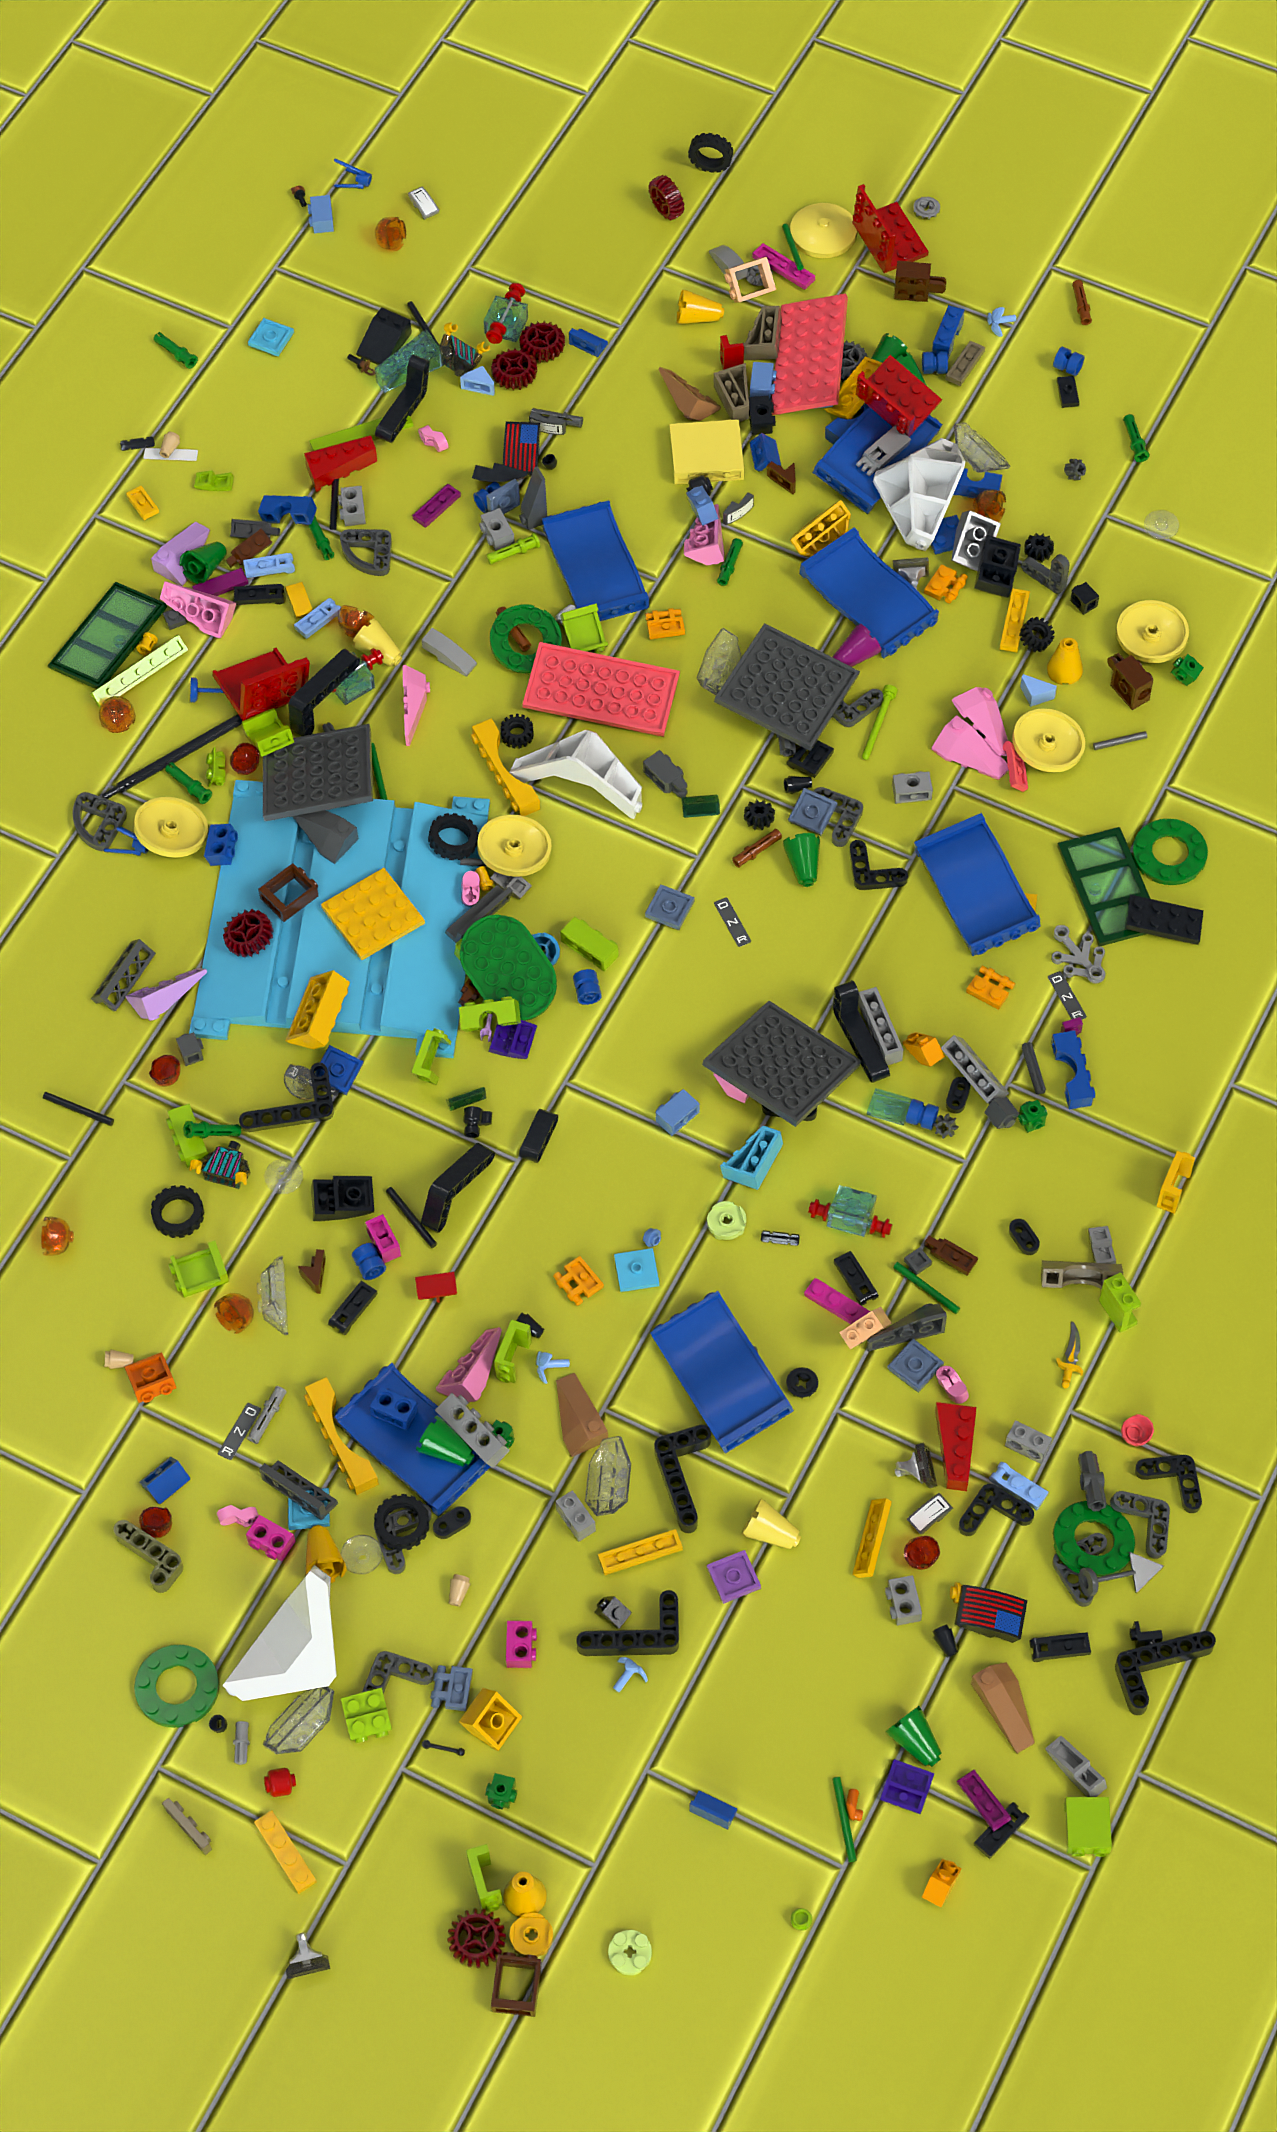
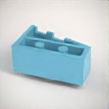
M762 1126L746 1141V1144L740 1150H736L733 1153V1157L720 1165L723 1178L758 1190L783 1145L781 1132Z

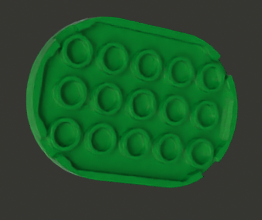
M504 915L483 917L467 929L460 946V961L465 973L484 1000L493 999L496 1002L501 1001L502 997H512V999L519 1002L520 1018L523 1021L532 1020L544 1013L554 1000L557 990V977L551 962L529 930L517 919Z

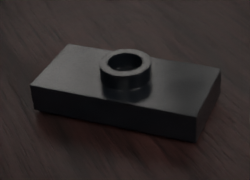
M1074 376L1057 377L1062 408L1078 407L1079 398Z

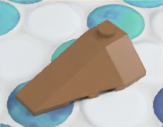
M659 367L660 374L678 409L684 413L683 416L691 421L693 419L701 421L721 409V406L713 399L699 393V389L687 384V381L675 372Z
M572 1373L556 1380L563 1441L571 1457L608 1442V1431L576 1374Z
M1007 1662L990 1665L974 1674L971 1680L972 1687L1016 1754L1033 1745L1035 1741L1019 1682Z

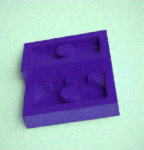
M521 1020V1024L501 1026L497 1021L488 1052L511 1058L527 1059L537 1025Z
M894 1759L880 1800L921 1814L934 1773Z

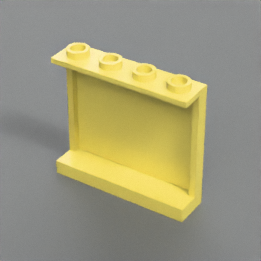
M739 419L670 424L674 484H688L689 480L700 475L709 477L710 482L744 480Z

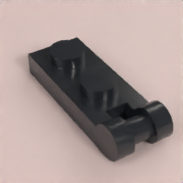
M284 585L234 587V602L236 605L283 604Z
M851 1251L834 1259L835 1266L856 1297L859 1305L863 1306L867 1304L866 1301L870 1299L875 1300L879 1297L875 1287ZM866 1288L868 1292L862 1294L860 1290Z
M360 1281L330 1318L328 1325L332 1328L336 1327L341 1334L346 1335L351 1326L378 1294L377 1290ZM342 1316L346 1318L344 1323L340 1321Z
M1088 1632L1029 1640L1030 1647L1033 1648V1662L1091 1655ZM1041 1646H1047V1651H1041Z
M1012 1802L1005 1809L1010 1816L1013 1815L1017 1819L1015 1822L1010 1820L995 1831L989 1826L974 1842V1846L989 1859L1030 1817L1026 1812L1022 1813L1015 1802Z

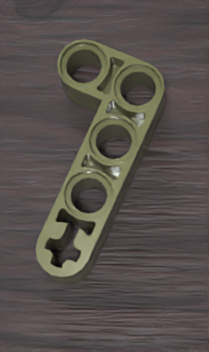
M118 1521L114 1525L117 1541L155 1566L150 1574V1581L156 1592L164 1593L169 1590L183 1571L180 1556L129 1521ZM140 1540L145 1541L144 1544L140 1546L136 1545V1543ZM155 1551H161L160 1555L152 1556ZM171 1562H178L174 1567L168 1566ZM165 1578L162 1583H155L157 1579Z

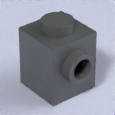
M194 1032L183 1034L176 1038L185 1066L204 1060L201 1049H204L200 1038H196Z
M1007 1097L993 1099L984 1112L997 1129L1010 1128L1015 1124V1120L1020 1114Z

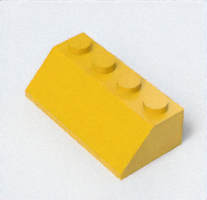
M334 970L310 977L285 1041L310 1049L325 1046L329 1041L330 1032L335 1026L337 1014L342 1008L343 999L348 993L350 982Z

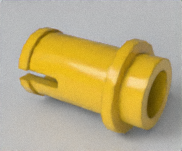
M485 866L478 867L475 872L479 876L480 889L483 891L491 890L493 888V880H490L487 868Z

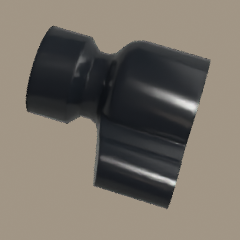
M475 1106L464 1108L463 1122L467 1125L464 1129V1136L468 1138L479 1137L480 1128L478 1126L491 1125L492 1112L483 1111L480 1107Z

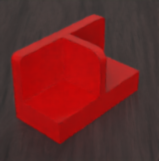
M727 335L720 336V361L723 370L744 364L743 343L730 345Z
M454 1272L415 1277L418 1300L436 1298L437 1303H440L439 1297L457 1294Z

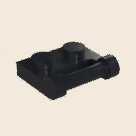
M817 740L803 762L799 760L807 749L800 747L795 755L789 758L787 765L792 769H798L815 778L834 753V748Z

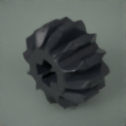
M1037 533L1034 536L1029 535L1028 540L1025 541V555L1032 557L1036 561L1040 560L1043 563L1044 559L1049 560L1050 556L1054 553V543L1050 536L1045 537L1044 533L1042 535Z
M756 799L755 803L749 802L748 806L744 809V820L747 822L748 827L753 826L754 831L757 827L761 830L764 829V826L769 828L770 824L774 822L775 810L772 808L771 803L766 804L765 800L759 802Z

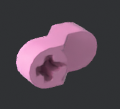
M429 425L418 429L420 438L425 445L434 446L438 452L449 448L442 432L432 431Z
M474 871L466 872L461 881V900L466 906H473L479 900L480 880L478 874Z
M940 1367L936 1371V1377L948 1397L957 1404L965 1402L969 1397L966 1385L952 1367Z
M229 1505L217 1512L219 1522L223 1526L238 1523L248 1527L253 1525L259 1516L256 1507L240 1510Z

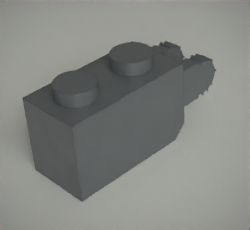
M659 750L643 761V772L664 793L673 791L679 798L686 797L688 792L686 790L687 783L683 779L684 773L679 766H675L667 754L664 755Z

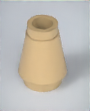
M168 432L164 435L159 452L163 458H169L180 444L179 435L174 432Z
M116 1350L105 1351L104 1367L115 1369L133 1364L134 1354Z
M454 1574L453 1579L450 1580V1605L461 1606L471 1585L469 1583L470 1578Z

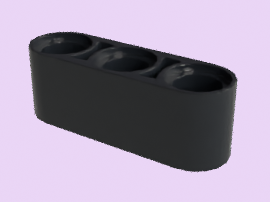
M543 1109L538 1110L522 1143L519 1157L536 1163L540 1161L557 1125V1114Z

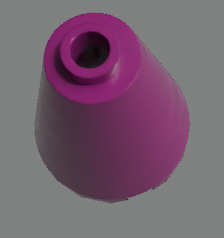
M858 624L832 657L853 667L879 654L882 649L876 638L870 636L869 633L871 632L864 625Z

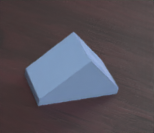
M483 366L461 375V389L494 396V381Z
M1023 674L1020 688L1031 707L1053 700L1056 695L1057 686Z

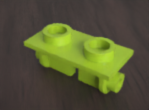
M216 747L213 748L211 753H208L206 758V764H209L206 772L208 787L211 786L212 782L218 786L223 785L225 782V770L223 769L225 768L226 756L222 751L216 752Z

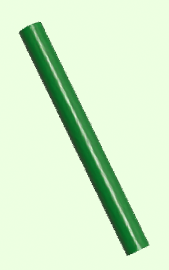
M783 224L782 229L798 270H802L804 266L788 224Z
M371 743L372 767L380 799L388 800L374 743Z
M896 1262L893 1267L896 1271L953 1313L957 1314L959 1312V1306L902 1264Z
M835 1777L832 1780L848 1862H855L857 1858L841 1777Z

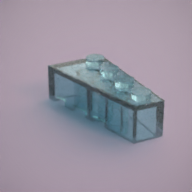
M427 329L375 367L376 382L384 393L406 383L407 366L413 354L430 361L429 372L444 366L441 349Z

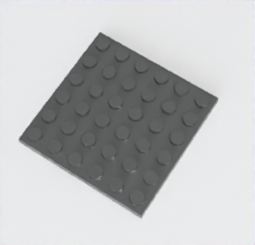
M764 623L716 695L714 702L811 751L858 678L860 671Z
M370 724L293 738L294 743L263 756L264 821L373 801Z
M768 1001L703 1060L702 1065L796 1127L860 1066L861 1060L779 1006Z

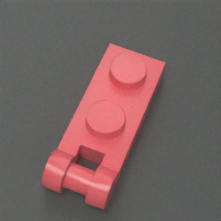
M1006 741L1003 745V750L1007 754L1009 782L1011 787L1024 792L1028 789L1025 761L1017 754L1013 743Z

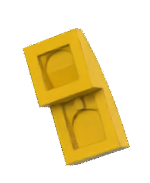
M302 582L285 587L296 619L306 616L313 610Z

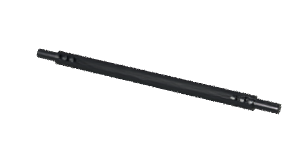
M238 714L118 782L117 786L103 793L102 797L109 799L119 792L127 791L165 769L167 765L170 766L169 763L179 761L240 726L242 719Z

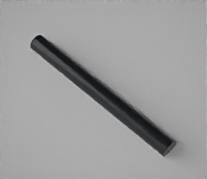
M412 301L408 302L409 310L436 353H440L439 343Z
M335 479L332 482L330 530L337 529L339 479Z
M45 1092L43 1095L45 1100L109 1126H112L114 1123L113 1118L51 1093Z
M392 1187L388 1188L386 1193L427 1244L434 1248L437 1242Z

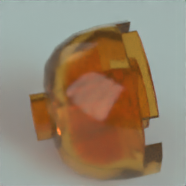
M391 216L385 217L378 222L375 228V238L379 246L389 251H398L403 247L404 244H401L403 238L406 239V227L403 220H400L399 217Z
M994 489L982 491L973 502L974 512L1000 522L1005 512V508H1002L1003 502L1006 503L1005 494L1003 491Z
M343 605L338 614L339 626L342 630L346 631L345 635L355 637L364 625L368 627L371 624L369 621L374 619V616L364 610L360 612L356 607Z
M121 696L107 698L99 708L100 723L109 732L121 733L127 731L129 726L135 722L136 714L131 702Z
M45 1216L43 1221H47L46 1226H42L41 1232L42 1249L46 1247V1252H43V1255H60L68 1249L69 1243H73L74 1233L70 1231L69 1225L65 1220L58 1217Z
M229 1293L218 1299L214 1304V1308L217 1307L218 1310L216 1317L220 1324L228 1331L232 1328L236 1331V1334L245 1330L254 1317L251 1301L239 1293Z

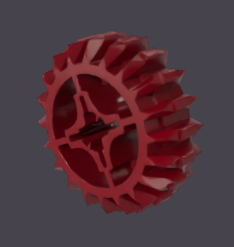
M666 175L657 176L652 179L648 185V192L658 212L670 221L681 216L685 210V204L675 182H672L671 178H668Z
M545 320L543 323L537 321L536 324L531 323L530 327L525 326V330H522L519 338L520 348L523 352L528 351L529 355H533L534 359L539 360L540 363L542 360L548 362L551 359L554 361L555 357H559L560 353H563L565 335L561 328H558L557 324L553 325L552 322L546 323Z
M508 348L507 352L501 351V355L497 354L496 359H493L491 366L492 377L495 379L496 384L499 383L500 387L505 386L506 390L512 388L513 391L515 388L521 390L522 386L527 388L528 384H532L536 378L537 362L533 355H529L528 351L523 352L522 349L517 351L516 348L510 351Z
M251 909L249 912L244 910L242 914L238 912V916H231L232 921L227 922L228 927L223 928L225 932L223 934L225 945L230 952L238 957L241 955L245 958L247 955L252 957L253 953L259 954L261 949L265 950V945H270L269 940L273 939L272 922L266 914L259 910Z
M474 1908L473 1914L470 1915L469 1911L466 1910V1917L463 1918L459 1914L457 1916L459 1923L456 1921L451 1923L455 1929L448 1930V1934L451 1937L447 1938V1941L452 1944L449 1946V1950L454 1952L453 1957L455 1959L461 1957L460 1964H464L468 1960L467 1965L469 1968L472 1967L473 1962L476 1963L477 1968H480V1962H484L485 1966H489L488 1959L495 1962L496 1957L494 1954L501 1955L502 1950L500 1948L506 1945L502 1941L506 1939V1933L502 1932L505 1929L504 1925H499V1918L493 1919V1912L486 1916L485 1909H482L481 1914H478L477 1908ZM473 1923L485 1924L479 1928L472 1926ZM463 1929H465L468 1938L464 1941L465 1944L461 1946L459 1944V1937ZM493 1930L495 1937L493 1944L489 1948L485 1940L489 1936V1932ZM473 1935H476V1937H480L481 1942L477 1939L473 1940ZM473 1949H479L482 1951V1953L478 1954L469 1952Z

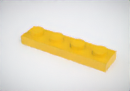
M1012 588L1000 650L1018 651L1021 637L1019 633L1023 627L1030 591Z
M887 1498L871 1500L852 1574L857 1578L873 1576L892 1503Z
M674 1529L600 1553L598 1558L604 1575H608L682 1551L683 1547L677 1530Z
M272 1810L254 1821L255 1826L298 1894L317 1883Z

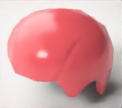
M1136 1414L1126 1419L1121 1427L1122 1438L1127 1444L1136 1447L1149 1442L1154 1433L1151 1420L1141 1414Z

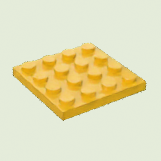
M385 868L380 869L321 904L323 911L361 961L425 924L424 918Z

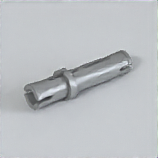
M276 1386L269 1400L265 1401L263 1411L247 1436V1439L252 1443H259L275 1412L279 1411V1405L287 1393L282 1387Z

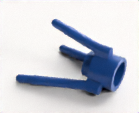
M334 159L336 163L347 167L346 171L355 174L356 182H358V184H335L334 187L363 189L364 186L369 187L372 174Z
M117 827L116 829L134 839L132 847L135 850L104 849V852L135 854L138 856L141 853L146 854L148 852V849L139 842L135 833L123 827Z

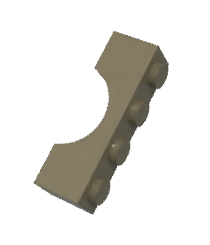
M1042 1260L1041 1284L1042 1287L1063 1288L1069 1284H1089L1102 1290L1104 1280L1118 1273L1123 1274L1122 1264Z

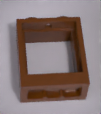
M293 863L258 889L260 899L283 922L318 897L317 883L313 879H309L305 871ZM295 879L306 892L285 906L274 893Z
M504 1952L503 1955L498 1954L491 2000L492 2012L535 2017L542 1968L541 1959H538L535 1955L517 1957L516 1954ZM503 1966L535 1970L531 2002L499 1999Z

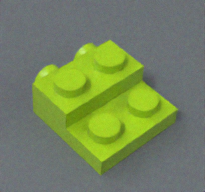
M382 1687L341 1698L351 1740L355 1739L356 1743L367 1741V1736L376 1734V1738L389 1735L388 1731L392 1730Z

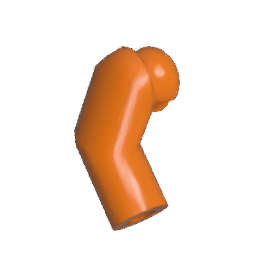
M857 1789L849 1790L846 1801L848 1815L852 1821H861L863 1817V1810L856 1809L859 1796Z

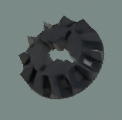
M802 1367L792 1370L786 1380L788 1391L793 1396H798L801 1399L807 1396L811 1397L818 1388L817 1375L808 1368ZM799 1379L803 1382L808 1381L806 1383V1389L803 1388L802 1385L797 1386L799 1384Z

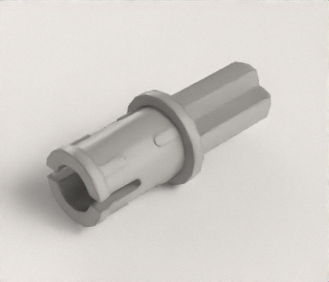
M245 1721L236 1722L235 1725L236 1733L235 1740L233 1741V1745H235L234 1762L238 1765L247 1763L248 1745H250L248 1740L249 1723Z

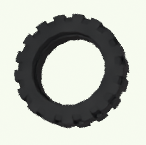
M701 133L692 139L688 157L691 158V163L695 164V167L701 168L702 171L706 172L707 170L711 173H719L721 170L725 171L730 166L734 150L726 138H722L718 134ZM703 147L714 148L722 153L723 157L709 158L704 156L699 149Z
M446 813L444 816L440 815L436 820H433L429 830L428 842H430L431 849L433 848L434 852L440 854L442 858L462 860L464 857L468 858L471 853H474L479 832H477V826L473 825V821L466 819V816H459L457 813L451 815ZM446 828L459 829L465 833L468 841L462 845H451L440 838L439 832Z
M174 1185L169 1189H163L162 1193H158L155 1196L156 1199L151 1204V1215L156 1229L161 1231L163 1235H169L171 1238H175V1236L183 1238L185 1237L184 1235H191L195 1229H199L200 1223L204 1220V1208L197 1192L194 1193L192 1188H186L183 1185L176 1187ZM177 1199L190 1202L194 1207V1211L185 1222L171 1224L162 1218V1210L169 1202Z
M401 1494V1496L393 1495L391 1496L392 1498L385 1499L383 1504L378 1506L377 1513L374 1515V1526L380 1541L386 1544L388 1548H396L398 1551H402V1549L410 1550L413 1546L417 1547L421 1544L420 1541L426 1538V1533L429 1531V1516L426 1507H424L420 1500H416V1497L412 1495L409 1497L407 1494ZM400 1508L414 1511L419 1518L416 1530L410 1535L403 1537L394 1536L385 1528V1519L388 1514Z

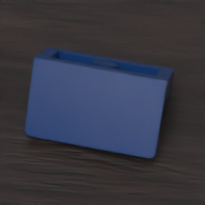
M572 328L569 331L570 345L596 357H599L608 345V341L583 329L577 331Z
M761 433L749 442L755 470L762 471L771 461L781 466L776 440Z
M169 1457L139 1483L150 1492L158 1504H161L186 1484L190 1477L178 1460Z
M698 1791L694 1801L691 1800L689 1804L690 1812L727 1830L737 1813V1808L702 1791Z

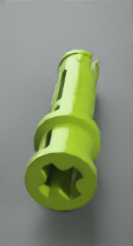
M532 533L531 536L524 539L519 538L514 544L488 553L487 558L489 563L493 564L520 552L525 554L527 550L535 547L540 548V542L536 533Z

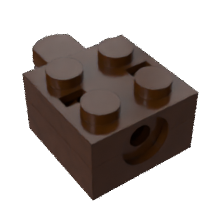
M897 261L894 299L928 302L929 293L943 294L945 292L947 281L945 277L930 276L931 263Z
M1119 653L1109 657L1107 663L1113 670L1110 686L1130 709L1134 710L1150 701L1153 677L1149 672H1146L1141 662L1132 655L1125 659Z

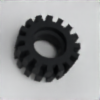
M1032 617L1020 629L1019 636H1022L1020 640L1024 641V646L1028 645V650L1033 648V652L1037 650L1038 652L1044 651L1055 637L1053 634L1055 632L1051 630L1053 628L1052 625H1047L1048 621L1043 622L1044 618L1039 620V617ZM1032 630L1037 631L1042 639L1037 638Z
M511 714L510 719L508 717L504 718L505 722L502 721L500 728L504 744L507 743L508 747L512 745L514 749L518 746L520 749L522 745L526 747L527 742L529 744L532 742L534 731L533 723L529 717L525 719L523 714L521 717H519V714H516V717H513V714ZM514 728H522L524 730L523 733L518 735L512 734L510 731Z

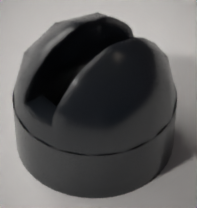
M548 454L542 459V463L547 469L552 470L557 466V459L553 454Z
M214 1715L210 1719L209 1727L214 1732L221 1733L227 1729V1720L222 1715Z

